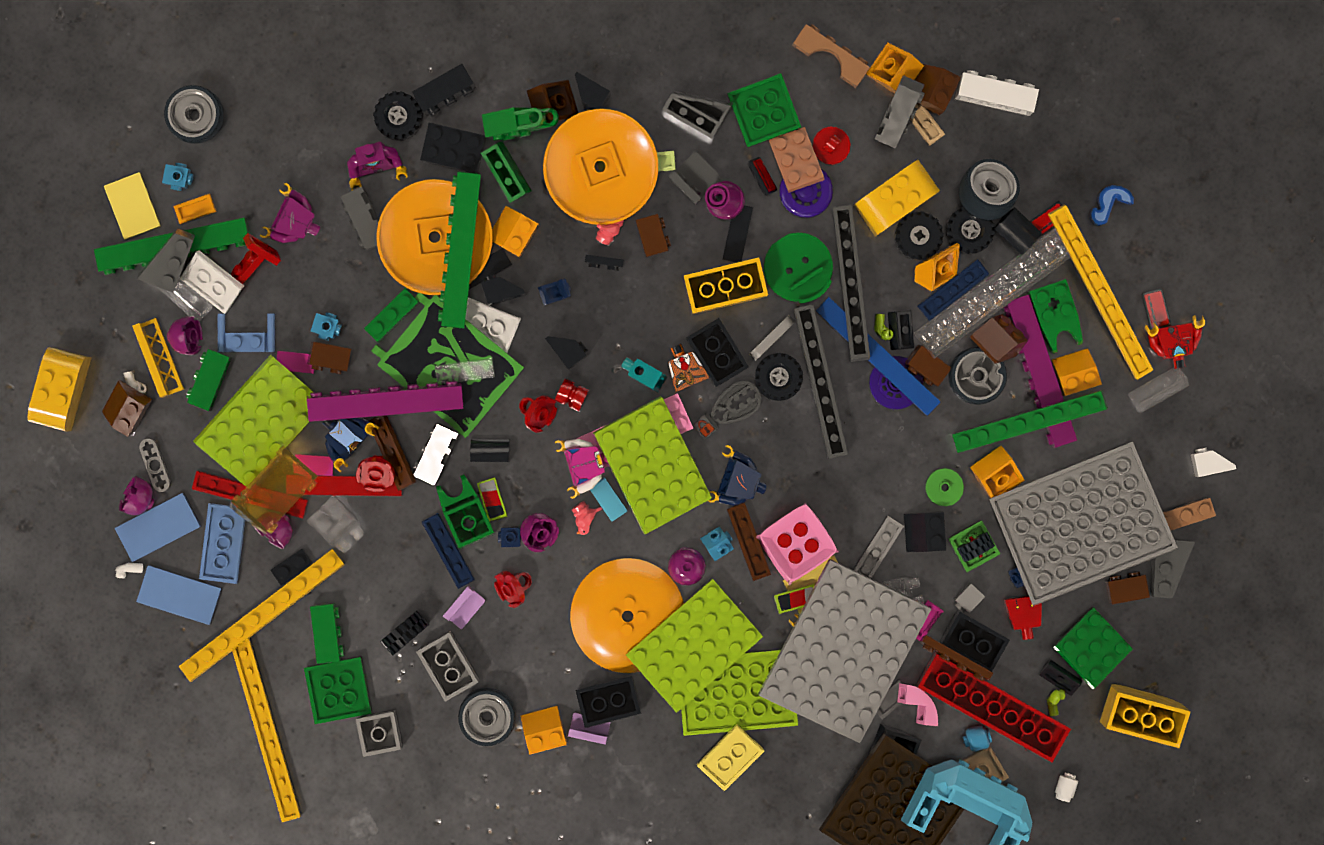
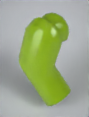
M876 314L875 333L885 341L892 339L893 331L884 325L885 314Z
M1054 690L1048 697L1049 716L1059 715L1057 704L1060 700H1064L1066 696L1063 690Z

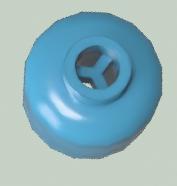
M983 725L967 728L966 736H963L965 747H970V750L973 752L989 748L992 742L989 728H985Z

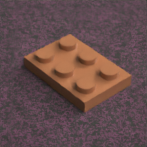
M805 127L769 140L788 193L825 180Z

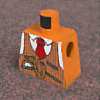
M681 344L671 348L675 359L669 361L668 364L675 392L709 378V375L693 351L685 354Z

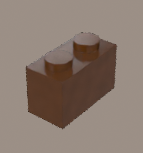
M658 214L636 220L646 258L669 251L668 247L671 246L668 235L664 236L662 230L666 228L663 217L659 218Z
M311 342L307 364L312 365L311 369L323 371L324 367L331 369L330 373L342 374V371L347 372L351 349Z
M917 345L905 361V364L908 366L907 370L914 375H921L923 377L922 381L930 387L932 385L938 387L951 370L949 365L922 345Z
M1140 571L1128 573L1129 577L1121 578V575L1110 576V580L1105 581L1109 604L1113 605L1150 598L1146 575L1140 574Z

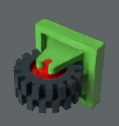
M982 520L948 538L966 572L1000 555Z

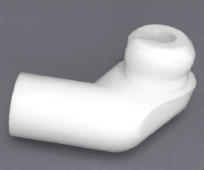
M133 371L123 373L126 384L142 394L146 392L147 387L135 380Z
M128 562L117 566L115 570L116 577L125 578L126 572L142 573L143 564Z

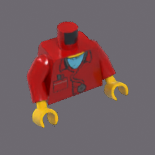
M1196 315L1192 317L1194 325L1188 323L1158 328L1153 322L1154 327L1151 330L1145 325L1150 347L1158 356L1163 357L1164 360L1173 358L1174 369L1185 368L1184 356L1193 354L1201 339L1202 327L1205 325L1203 315L1200 321H1196Z

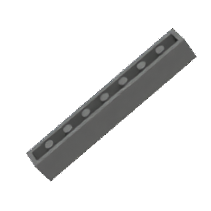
M852 205L833 207L851 362L870 360Z
M812 304L793 309L827 457L831 459L848 455L814 306Z

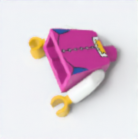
M585 440L555 441V443H561L562 445L561 449L556 451H564L574 486L567 489V491L571 489L575 491V495L570 498L573 499L580 493L582 494L593 489L601 480V474L605 472L603 465L608 463L604 454L599 453L597 446H593L591 442Z

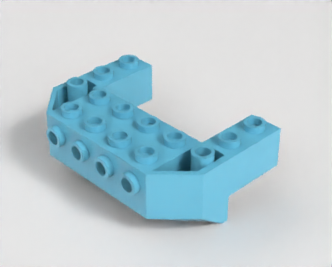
M951 759L927 768L901 818V821L906 825L924 833L940 800H943L949 804L952 802L998 825L989 845H1019L1022 840L1028 842L1032 828V819L1026 798L1017 792V787L1009 783L1005 786L1001 784V779L993 775L989 778L985 776L986 772L977 767L975 770L969 768L970 764L961 759L958 762Z

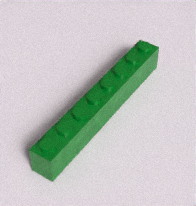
M457 171V175H453L452 187H456L455 195L451 194L450 206H454L453 214H449L448 225L452 227L451 233H447L446 244L450 246L449 252H445L444 264L448 265L447 272L443 271L442 283L446 284L445 291H441L440 302H443V310H439L438 321H441V326L465 328L481 174Z
M240 218L184 230L195 235L187 258H191V254L196 253L198 250L206 255L210 253L209 250L217 249V252L228 250V246L236 245V248L246 246L243 238L247 233L250 234L247 219ZM173 233L94 249L98 272H104V275L115 274L117 269L123 268V271H130L135 269L134 266L141 264L142 267H146Z
M1099 390L956 432L952 436L957 453L1107 410L1108 406L1103 390Z

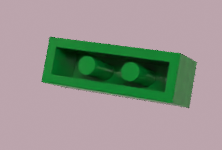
M503 141L494 144L481 153L510 203L517 201L532 191Z
M405 288L364 329L380 343L420 302Z
M211 349L203 352L200 359L202 363L201 368L196 370L193 380H195L194 386L189 388L186 398H188L187 403L207 411H212L232 357Z
M335 603L310 606L317 664L341 661V657L344 656V647L340 645L339 638L342 637L341 626L337 624V618H340L339 607H335Z

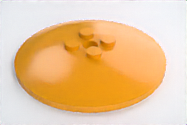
M611 109L586 110L567 119L551 136L543 158L544 181L554 202L569 216L589 224H613L635 214L650 198L658 177L657 152L647 131L630 116ZM597 161H603L605 164V168L601 172H597L594 168Z
M430 179L418 181L404 187L387 203L378 222L377 247L385 268L404 287L426 295H441V291H445L446 283H442L443 271L447 272L448 264H444L445 252H449L450 246L446 244L447 233H451L452 227L448 225L449 214H453L454 206H450L451 194L455 195L456 187H452V182ZM479 200L469 284L485 267L492 248L491 222ZM436 231L440 234L438 242L430 241L429 234Z
M634 558L608 561L592 570L582 580L575 592L570 611L573 635L584 654L599 666L620 673L640 672L626 654L682 606L684 602L675 582L658 566ZM625 611L633 613V619L629 622L624 621L622 618V614Z

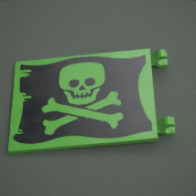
M418 293L415 298L424 304L423 310L388 352L378 344L371 351L381 358L377 365L404 388H407L409 384H419V387L426 386V383L437 382L438 385H446L447 381H457V384L461 383L463 409L433 412L466 438L524 367L466 319L465 328L441 326V321H438L439 310H443V302H440V297L434 295L432 299H429L425 294Z

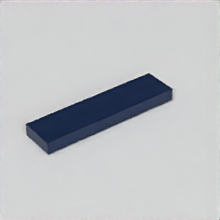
M977 259L917 307L926 319L930 321L987 277L989 273Z
M437 513L422 521L426 532L457 588L459 589L474 581V576L440 514Z

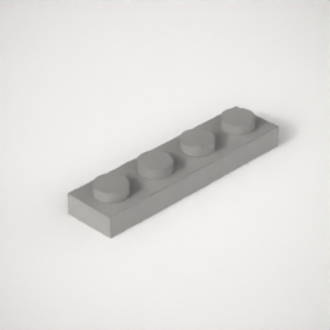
M887 516L853 570L868 578H872L904 525Z

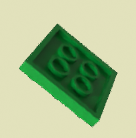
M781 73L727 93L730 102L733 103L732 108L747 148L801 128Z
M1094 607L1053 647L1092 689H1095L1133 650Z
M361 657L304 668L314 724L372 713Z

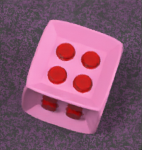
M807 503L789 512L756 536L765 553L781 576L788 582V585H791L792 582L809 573L833 554L839 552L832 538L815 513L807 506Z

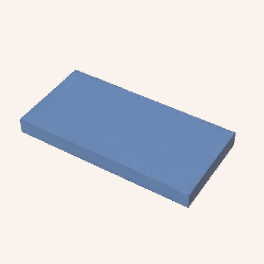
M181 493L116 527L115 530L131 561L134 562L196 530L201 525L184 493Z
M208 503L199 579L238 584L247 508Z
M148 565L136 602L210 625L222 588Z

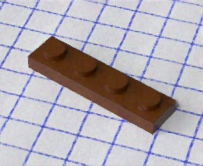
M387 415L376 416L369 420V422L379 427V429L374 427L372 433L375 435L374 438L383 458L390 462L394 468V483L398 491L416 483Z
M745 503L728 508L730 520L753 581L771 575L759 540L756 538L757 534Z
M924 635L919 642L923 644V649L931 653L933 651L939 653L941 659L946 662H950V660L955 662L957 668L964 672L967 670L974 673L973 677L982 682L984 679L990 680L993 672L927 635Z

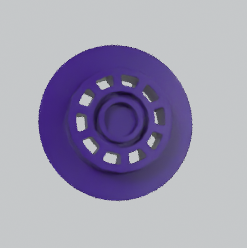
M822 170L825 180L788 193L782 178L779 189L780 198L789 212L799 217L809 218L821 214L829 206L833 196V185L830 177L824 170ZM818 183H819V185H820V187H821L820 189H817V186H816V185H817ZM804 203H809L810 206H804Z
M892 356L907 370L908 366L905 364V361L908 358ZM874 367L870 375L869 384L871 393L878 403L889 409H903L913 404L887 378L882 383V377H886ZM912 374L923 385V377L919 374ZM885 385L887 390L884 391L882 386ZM888 392H891V393H892V397L889 396V395H887V393H888ZM896 394H900L901 397L896 398L895 396Z

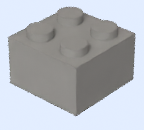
M396 710L356 718L363 757L402 749L403 745Z

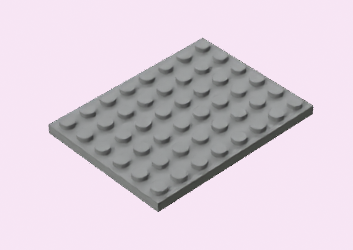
M1133 442L989 499L1033 606L1178 549Z
M829 559L758 695L861 743L927 619L931 608Z

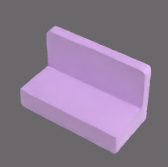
M468 586L443 617L453 622L460 629H463L484 604L485 599Z
M574 712L568 736L606 745L610 722L585 728L582 715Z

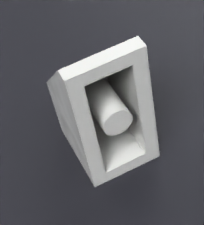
M1207 447L1196 449V453L1191 454L1195 477L1236 469L1235 464L1213 450L1207 451Z

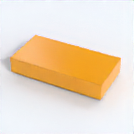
M210 193L173 206L180 225L217 212Z

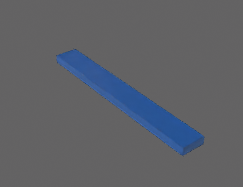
M828 297L816 312L849 342L845 312ZM867 333L870 360L868 361L928 416L941 402Z

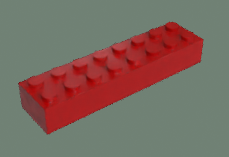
M934 652L916 684L918 688L1053 763L1071 730L1068 726L986 680L982 682L976 679L970 671L964 672L956 667L957 664L952 661H944L939 657V654Z

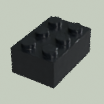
M460 64L412 91L423 113L426 116H434L440 112L439 108L445 105L449 107L457 102L456 99L462 95L465 98L474 93L473 89L476 87L464 65Z
M428 123L420 160L433 165L478 174L482 159L481 153L484 150L486 137L485 135Z
M720 318L686 337L715 387L749 368Z
M957 610L939 643L992 672L1010 640Z
M632 676L575 690L585 728L642 714Z

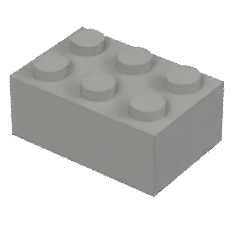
M451 631L416 651L445 702L480 681Z

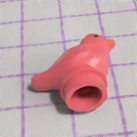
M624 220L607 225L597 224L599 231L597 232L596 239L602 244L609 245L613 241V237L619 234Z
M582 501L572 508L578 527L577 534L586 535L589 533L594 516L603 509L602 507L589 508V505Z

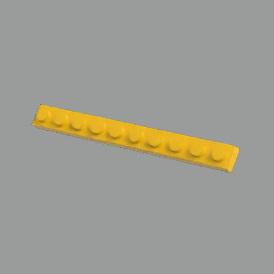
M1064 204L1048 213L1134 378L1138 380L1153 371V368L1067 205Z
M333 549L187 659L179 668L190 682L194 681L345 564Z
M249 638L232 652L282 822L300 818L301 814Z

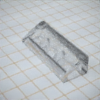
M180 278L174 293L157 287L188 316L195 317L193 319L199 322L213 308L207 300Z
M493 358L435 365L438 384H445L447 381L461 382L495 377Z
M1172 368L1128 393L1137 411L1142 413L1188 387L1189 382L1180 368Z

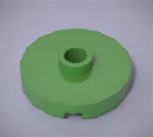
M942 468L929 475L926 480L925 490L928 498L933 503L946 507L959 501L963 495L964 485L962 478L957 472L952 469ZM947 484L948 490L943 491L942 485Z

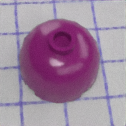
M193 316L175 320L167 333V340L174 351L183 355H195L201 349V346L198 345L199 339L203 340L202 327L198 320L193 319L195 318Z
M137 476L133 477L123 493L125 494L124 501L120 500L119 511L129 515H140L146 509L150 510L153 506V491L147 481Z
M266 513L254 525V528L262 537L265 535L270 539L268 541L280 549H283L289 543L293 532L292 526L289 523L290 519L283 513Z
M533 513L527 516L521 523V540L533 552L545 551L543 548L548 545L551 547L558 538L559 528L556 522L544 513Z
M684 547L678 549L669 559V574L680 585L690 586L696 584L705 574L706 563L704 557L693 548Z

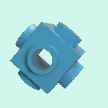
M176 162L175 166L166 164L162 183L170 185L172 190L182 191V188L188 189V185L192 184L193 174H191L190 169L186 168V164Z
M326 312L324 316L316 313L311 332L319 334L318 338L329 341L330 338L335 339V336H339L342 325L339 324L340 320L336 319L337 315ZM327 323L330 325L328 330L325 329Z
M720 526L700 538L714 561L734 550L730 543L733 541L728 531L723 532Z

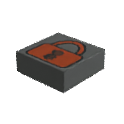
M707 413L692 425L704 439L708 438L719 428Z

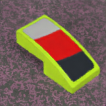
M496 478L477 483L489 522L508 517Z
M811 584L774 595L778 613L781 614L804 607L814 585Z

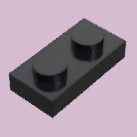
M593 255L585 256V263H588V267L600 268V265L608 266L607 270L619 271V268H623L624 265L623 259Z
M302 548L270 571L282 586L313 563Z
M1052 660L1046 664L1039 674L1070 696L1082 684L1081 679Z

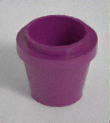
M718 182L711 185L705 193L708 210L719 219L729 220L735 218L744 207V193L733 182ZM722 194V200L718 201V195Z

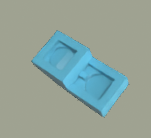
M605 477L590 490L611 521L627 512V509Z

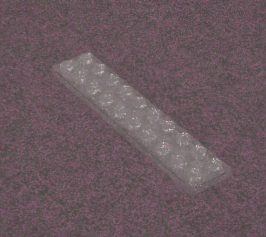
M1054 228L1035 242L1023 255L1019 254L913 333L934 359L1071 258L1056 229ZM1083 236V238H1084V240L1086 241L1087 245H1089L1087 239Z

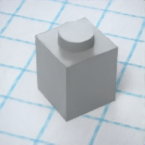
M968 583L954 598L957 602L955 606L962 613L965 610L970 613L985 596L971 583Z

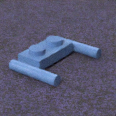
M217 314L218 352H275V314H267V333H225V314Z

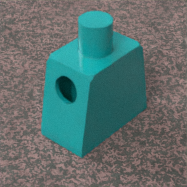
M626 357L621 366L629 371L628 376L659 393L668 377L638 358L636 361H633ZM644 369L643 374L639 375V371Z

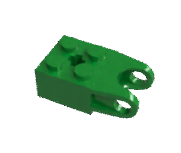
M513 107L482 114L485 137H493V141L503 139L507 141L515 139L516 136L527 137L531 136V132L554 127L558 123L559 116L553 108ZM549 112L553 114V121L551 123H548L546 120V115Z
M1066 279L1027 292L1040 330L1053 354L1058 352L1057 336L1062 331L1069 332L1077 345L1083 344L1079 316ZM1051 299H1053V301H1056L1057 303L1055 305V309H1053V307H1049L1048 303L1051 302Z
M464 474L460 476L463 491L458 497H449L441 489L440 485L436 486L443 514L459 550L494 535L480 499ZM467 519L474 521L473 527L470 529L463 525L466 524L465 520Z

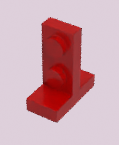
M249 233L243 238L249 251L231 272L232 277L241 284L250 277L264 259L276 266L281 261L277 250Z

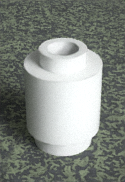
M1066 772L1064 775H1060L1055 790V798L1070 802L1071 798L1074 797L1078 784L1075 775Z

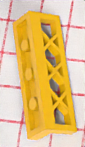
M157 318L133 325L132 327L159 397L163 398L184 390ZM154 323L157 331L154 337L146 334L144 327ZM155 341L163 346L161 355L153 352L152 347ZM162 359L170 364L168 373L160 370L159 365ZM169 377L176 380L178 388L168 391L166 382Z

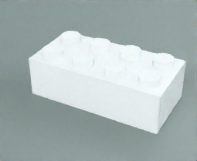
M967 70V73L963 72L960 76L961 79L957 86L955 99L1027 116L1034 113L1039 89H1035V85L1027 83L1017 85L1016 81L1010 79L1000 81L993 75L982 77L978 76V72Z

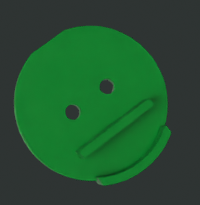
M787 234L772 244L765 256L764 274L766 281L778 296L786 300L799 302V304L811 302L823 295L832 283L833 261L831 254L822 241L810 234ZM807 257L808 263H803L802 259ZM791 268L793 272L787 274L786 269Z

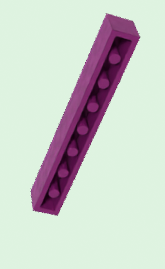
M1029 295L1005 302L1006 306L1003 307L1005 316L1010 317L1011 323L1022 331L1028 339V342L1019 354H1022L1024 359L1021 362L1023 370L1028 372L1030 377L1027 380L1031 391L1034 390L1036 395L1034 398L1036 408L1064 401ZM1071 420L1046 427L1048 431L1046 438L1048 444L1052 445L1053 448L1077 441Z
M447 381L446 385H438L437 382L426 383V386L419 387V384H409L407 388L388 386L387 390H380V387L368 388L369 391L361 392V389H351L349 393L335 390L330 391V394L322 395V392L310 393L311 396H307L309 422L463 409L461 383L457 384V381Z

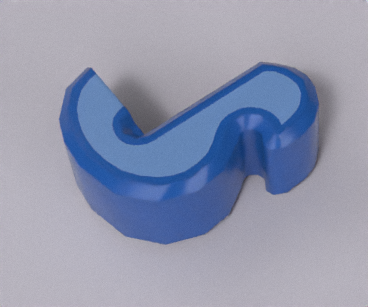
M1115 185L1102 189L1097 197L1099 210L1097 208L1090 210V221L1096 226L1107 223L1115 200L1133 205L1134 197L1131 192L1122 186Z

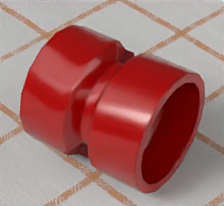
M565 378L555 401L563 405L568 403L570 408L579 412L589 389L581 385L576 387L574 382Z

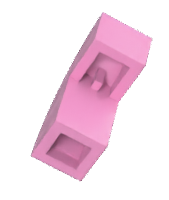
M899 683L897 702L918 705L916 723L938 726L937 710L928 694L918 687Z

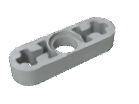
M788 315L749 354L756 361L795 321Z
M144 439L140 443L139 449L152 486L158 492H165L170 488L171 480L158 444L153 439ZM147 442L153 444L154 447L151 448L152 454L157 453V457H151L147 460V456H150L149 451L144 450ZM153 460L160 462V469L157 471H153L150 468V463ZM163 471L164 475H160L162 480H166L163 489L161 486H157L159 478L158 476L154 478L153 474Z

